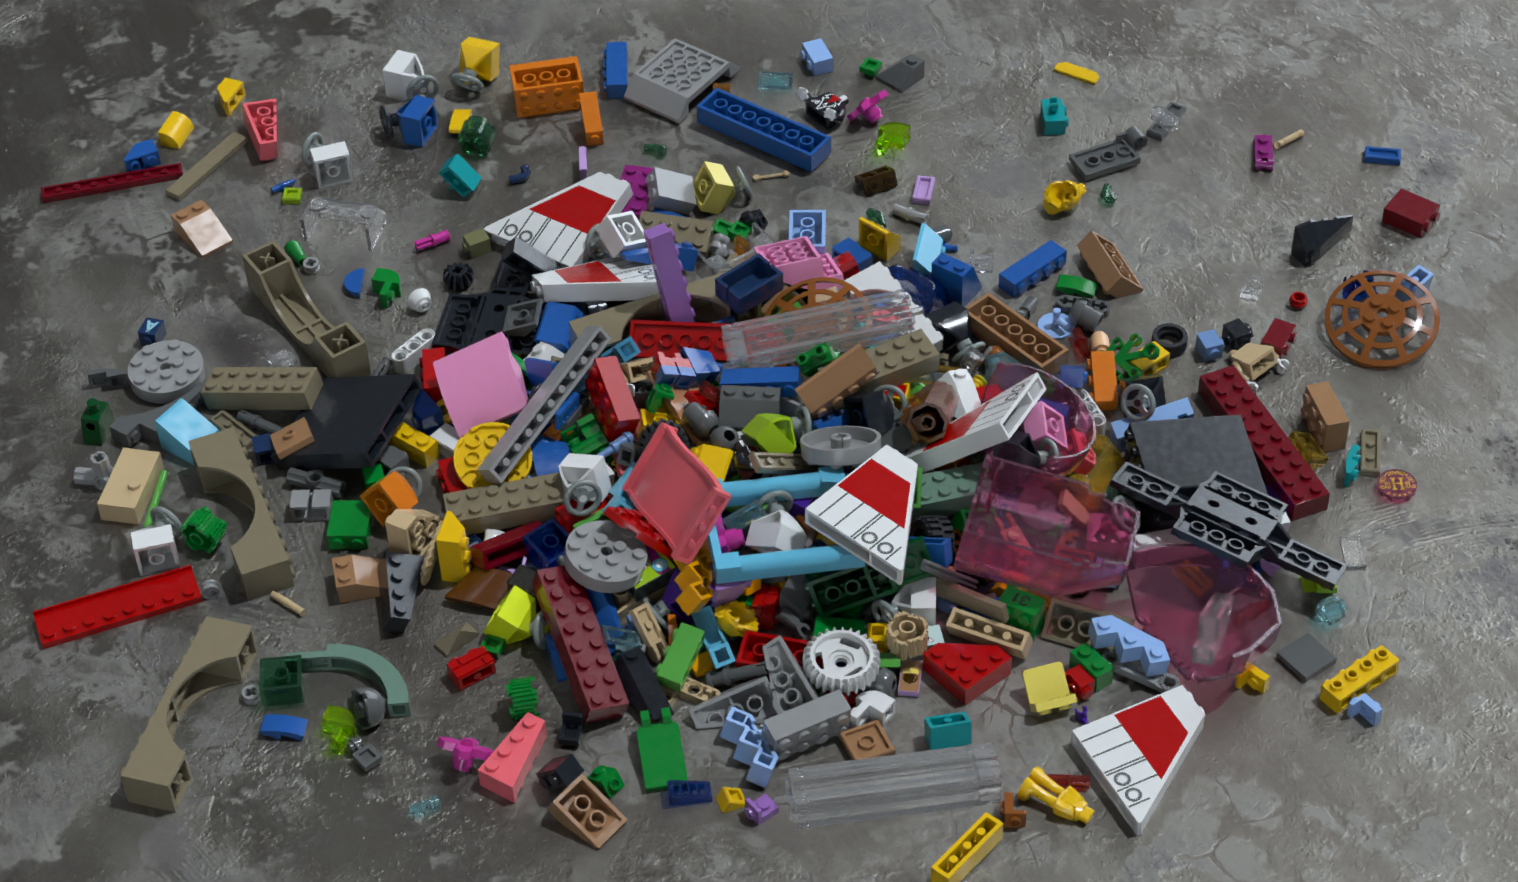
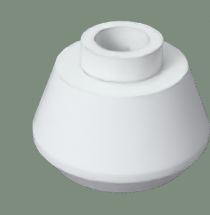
M424 288L412 291L407 300L408 307L417 312L427 311L432 304L429 291Z

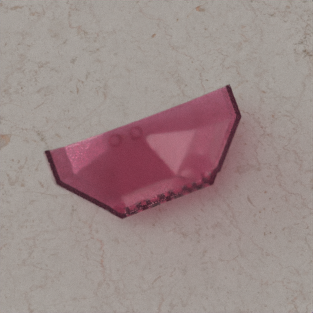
M1147 544L1132 549L1125 568V574L1135 619L1139 624L1144 625L1141 631L1164 642L1170 663L1175 668H1178V672L1187 681L1192 680L1194 683L1227 679L1242 674L1275 643L1282 625L1276 593L1250 564L1246 569L1236 566L1232 562L1217 557L1207 550L1200 549L1194 544Z

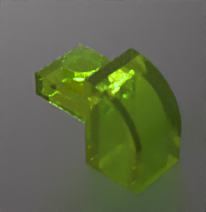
M889 122L880 126L876 141L878 155L884 156L890 146L904 149L911 139V125Z
M328 705L321 720L324 734L332 735L330 738L332 753L341 755L348 740L352 737H357L354 716L346 708Z

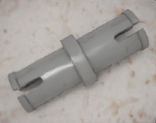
M897 203L892 207L895 211L891 210V213L905 218L906 221L912 220L920 224H926L928 221L925 220V218L928 219V214L915 211L912 207L907 208Z

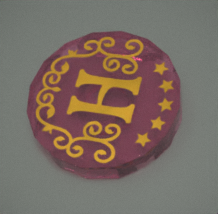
M1391 469L1380 474L1377 480V490L1382 497L1384 495L1391 502H1406L1416 494L1417 481L1415 477L1406 471Z

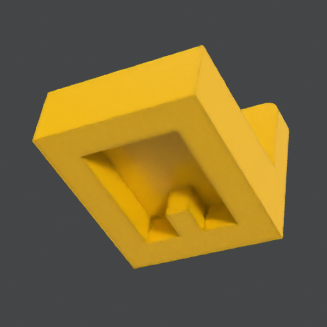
M1249 663L1245 668H1241L1237 672L1235 687L1240 689L1248 683L1253 689L1264 694L1269 689L1270 676Z

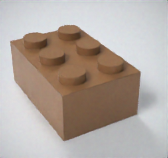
M1329 382L1306 385L1305 394H1303L1301 416L1303 419H1306L1308 429L1315 437L1316 445L1320 446L1323 453L1345 449L1350 421Z

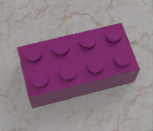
M625 165L620 180H626L630 184L633 195L621 213L633 211L639 221L641 211L652 212L653 206H650V199L648 198L646 177L654 168Z

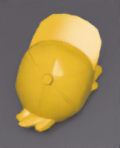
M1069 180L1049 183L1044 190L1045 193H1043L1045 196L1043 199L1044 209L1050 215L1074 209L1080 203L1082 196L1087 192L1085 190L1086 186L1083 183L1077 184Z
M735 600L715 608L714 616L717 617L718 625L725 634L731 637L741 636L743 638L746 630L753 632L759 630L758 619L755 617L756 613L754 609L746 606L745 602Z

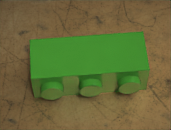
M683 622L679 629L675 628L672 635L673 642L671 646L666 647L663 655L665 659L662 664H658L655 671L660 685L681 692L705 640L704 630Z

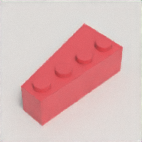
M276 98L242 103L243 121L260 161L277 158Z
M529 712L526 713L478 769L480 786L513 803L516 802L518 793L524 786L525 778L533 767V761L538 756L547 738L545 720Z

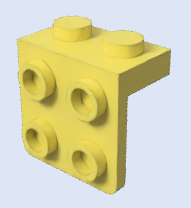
M1061 662L1026 669L1022 672L1031 712H1039V715L1052 713L1051 709L1059 707V710L1071 708V704L1077 702L1076 695L1069 692Z

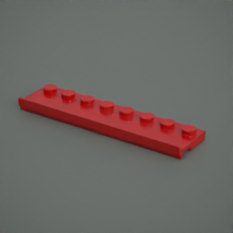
M187 565L33 611V616L44 650L201 603L203 600L192 567Z

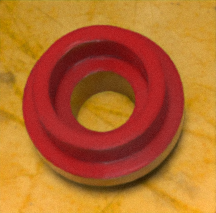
M1294 292L1289 298V304L1297 309L1304 308L1308 304V299L1303 292Z

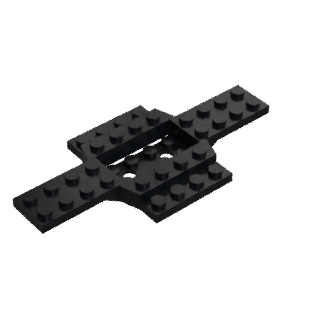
M502 255L491 290L486 293L471 295L449 294L432 341V348L444 347L445 351H451L452 354L488 338L486 335L489 333L497 334L503 331L508 306L532 300L527 297L531 288V281L533 280L502 262ZM545 302L542 303L538 326L525 337L513 335L509 337L508 342L511 352L521 359L526 358L533 351L534 346L537 345L534 340L546 306ZM497 308H498V309H504L502 312H495V311H494V310H496Z
M1125 462L1111 479L1109 486L1118 492L1125 493L1176 518L1171 534L1196 545L1200 549L1207 550L1217 557L1224 558L1236 566L1246 569L1248 565L1264 559L1333 591L1348 566L1339 560L1291 539L1281 525L1282 516L1288 504L1217 471H1214L1207 481L1199 485L1180 487L1131 463ZM1201 514L1208 515V516L1211 517V519L1208 518V517H1206V516H1203V515H1201ZM1223 522V523L1229 525L1230 528L1227 527V526H1225V525H1223V524H1221V523ZM1240 531H1242V532L1248 534L1249 537L1246 536V535H1244V534H1242V533H1240Z

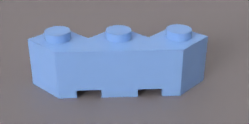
M1113 615L1091 618L1088 634L1094 649L1114 646L1120 663L1140 660L1146 677L1167 673L1170 658L1164 642Z
M732 706L724 722L720 738L737 744L733 759L751 766L746 780L766 788L773 774L778 755L775 751H771L768 746V739L762 730H758L756 727V720L752 714Z

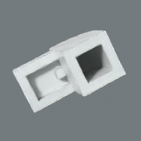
M866 691L856 697V707L851 710L850 728L865 724L869 718L873 721L878 719L881 726H884L896 713V700L879 691Z

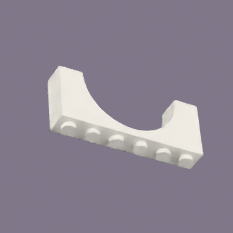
M880 261L844 280L856 287L866 300L887 301L901 308L911 322V328L908 333L922 329L937 351L942 350L944 340L942 334L934 329L930 319L925 318L921 308L912 302L910 295L903 291L897 279L894 280L889 269L884 267ZM853 291L845 295L852 305L861 302Z

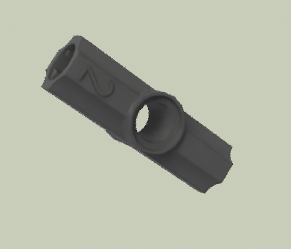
M290 467L287 472V484L309 489L310 492H313V490L331 489L332 496L342 498L345 494V481L324 476L320 470L315 469L308 472Z

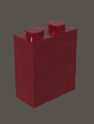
M1401 188L1384 207L1382 222L1421 238L1425 232L1428 233L1434 222H1438L1441 215L1439 212L1440 204Z

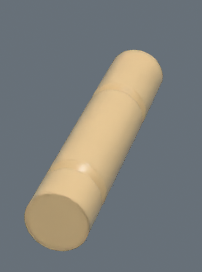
M1300 129L1273 143V148L1276 150L1304 136V131Z
M271 592V598L301 617L305 615L306 610L280 593Z

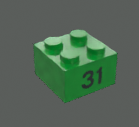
M1008 585L998 600L1007 605L1009 620L1003 624L1029 632L1034 643L1044 628L1046 599Z

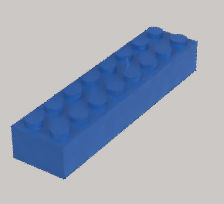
M716 88L697 105L698 123L810 172L831 154L830 136L719 88Z

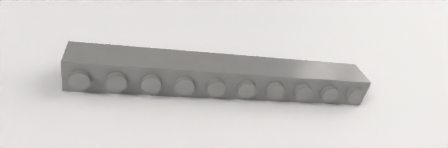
M600 325L587 326L478 467L477 471L488 483H502L590 368L594 359L600 355L612 338Z

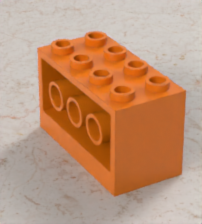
M577 56L509 65L517 118L580 109L579 93H584Z

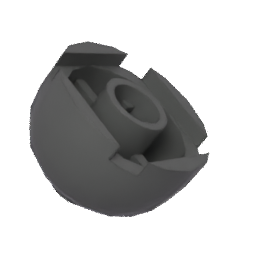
M362 687L350 691L352 695L347 699V705L352 721L357 720L360 724L356 727L360 730H366L377 726L385 716L387 707L385 698L377 690L370 687Z

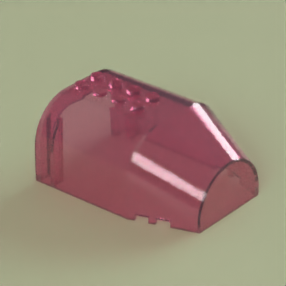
M986 454L953 569L1051 598L1120 585L1123 583L1129 567L1141 512L1119 500L1116 504L1106 499L1107 494L1102 491L1099 495L1089 490L1090 485L1085 482Z

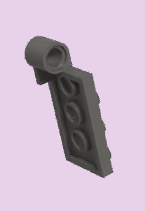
M1132 126L1125 132L1116 134V140L1069 154V161L1086 181L1139 164L1141 158L1136 151L1143 149L1148 139L1137 126Z

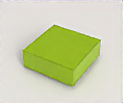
M284 188L282 203L300 204L303 195L302 188Z

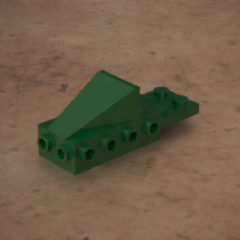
M920 536L908 540L903 582L900 585L867 563H865V567L807 573L805 574L806 581L803 583L806 592L812 595L810 601L813 610H817L820 618L898 592L899 587L933 576L934 574L920 568L922 560L926 559L932 562L924 538Z

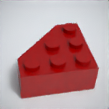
M937 643L923 653V670L964 706L1011 674L1012 657L999 646Z

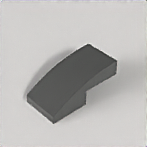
M108 368L87 370L91 389L108 385L110 390L129 387L126 372L123 370Z

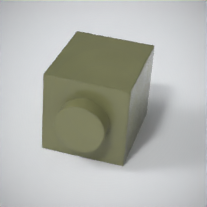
M483 228L463 235L464 243H462V249L465 254L468 253L471 259L491 252L490 238Z

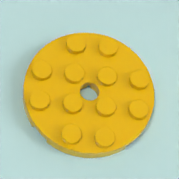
M500 422L482 423L472 427L468 433L458 440L454 450V468L458 478L467 488L472 489L499 484L488 483L477 469L510 425ZM531 446L502 483L528 478L532 468Z

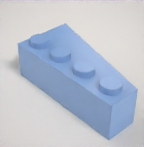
M1187 397L1156 407L1152 417L1146 421L1194 418V412ZM1126 417L1111 422L1110 438L1115 452L1125 451L1127 442L1124 439V432L1127 430L1130 422L1136 421Z

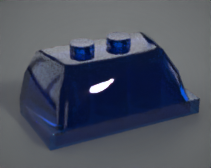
M897 264L888 267L894 280L897 279L903 291L907 292L912 302L922 310L931 313L947 305V289L934 282L935 278L927 274L923 277L919 275L920 271L912 267L907 269Z

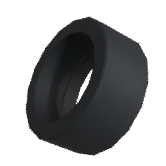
M1164 323L1158 325L1153 330L1151 343L1153 341L1157 342L1170 353V358H1175L1186 351L1188 335L1183 327L1173 323ZM1163 337H1173L1179 340L1180 342L1175 344H1166L1160 341L1159 339Z

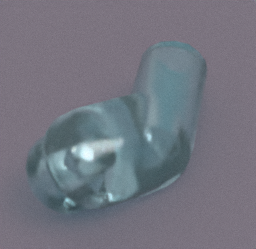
M433 795L429 800L411 803L409 805L411 814L437 811L442 806L441 798Z

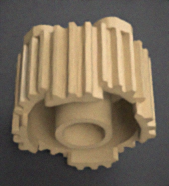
M903 611L902 613H895L891 621L888 622L886 645L888 650L890 649V652H893L896 659L904 661L908 657L910 659L912 657L916 658V655L920 656L926 652L928 645V623L924 617L919 616L918 618V615H909V613Z

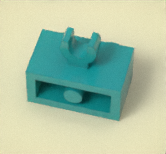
M1050 97V99H1041L1040 114L1044 135L1065 134V129L1069 126V119L1066 116L1067 109L1066 105H1063L1062 98Z
M458 153L449 158L438 172L444 178L443 183L448 182L451 185L449 189H455L462 197L473 192L482 179Z
M965 711L924 718V740L930 750H942L944 748L962 747L972 744V722Z

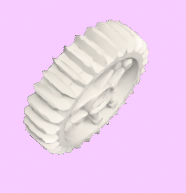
M834 627L833 631L826 629L825 634L818 632V637L812 636L811 641L807 642V647L804 648L803 670L806 677L810 678V684L815 683L816 689L822 687L823 693L827 690L831 693L840 689L841 692H846L849 696L851 691L855 694L858 693V689L864 691L865 685L870 687L872 681L876 680V675L879 673L880 653L877 650V644H873L871 638L867 639V634L861 636L859 630L852 632V628L846 631L844 627L841 630H836ZM817 656L822 658L824 669H821L816 664ZM845 662L847 665L845 667H838L836 663Z

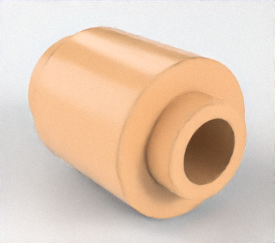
M1096 331L1091 335V351H1105L1110 346L1109 338L1103 331Z

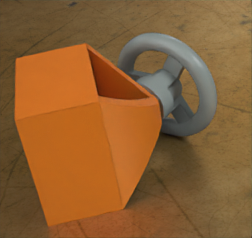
M404 466L396 467L359 496L382 527H384L387 517L395 509H411L418 503L417 499L422 492V480L415 470ZM404 472L414 477L417 485L416 488L410 486L409 482L405 479Z

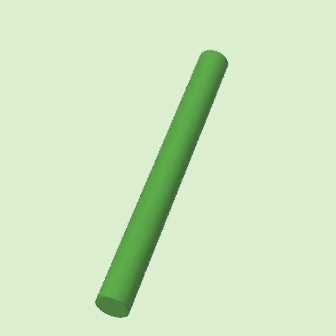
M166 470L160 471L143 528L152 526L153 522L150 517V511L159 504L168 475Z

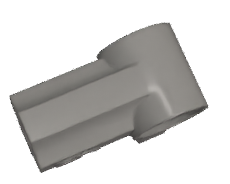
M98 451L90 457L92 468H75V484L94 485L97 489L104 490L113 467L110 465L108 455L103 451Z

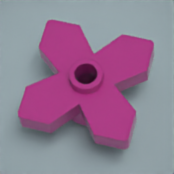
M882 90L871 99L869 97L863 99L860 105L847 115L850 122L862 114L871 124L883 117L881 114L882 110L877 104L888 96L886 90Z
M720 515L715 525L721 552L730 553L731 550L745 545L742 528L726 530Z
M439 737L437 746L453 751V768L468 772L470 767L473 766L474 758L487 760L494 752L490 748L479 746L480 742L474 738L462 737L460 741L450 737Z

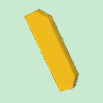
M1068 62L1058 63L1054 67L1055 72L1096 85L1099 81L1097 72Z

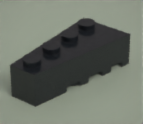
M385 551L378 564L383 631L403 633L411 620L424 556Z

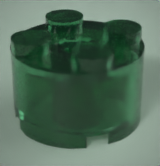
M470 116L463 122L457 137L461 151L465 154L476 153L481 156H487L496 137L497 130L493 123L490 125L487 122L486 118Z

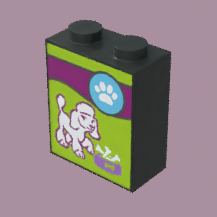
M645 545L647 561L643 576L635 586L627 589V592L635 602L667 586L674 570L678 569L677 564L673 560Z

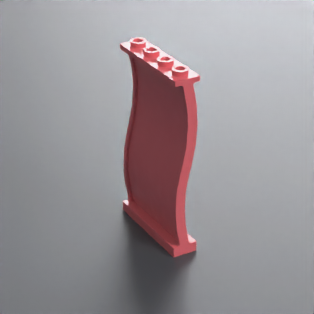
M661 422L621 489L628 493L639 512L668 542L673 550L671 553L673 559L690 564L732 496L729 492L723 490L713 473L685 446L677 435L678 429Z

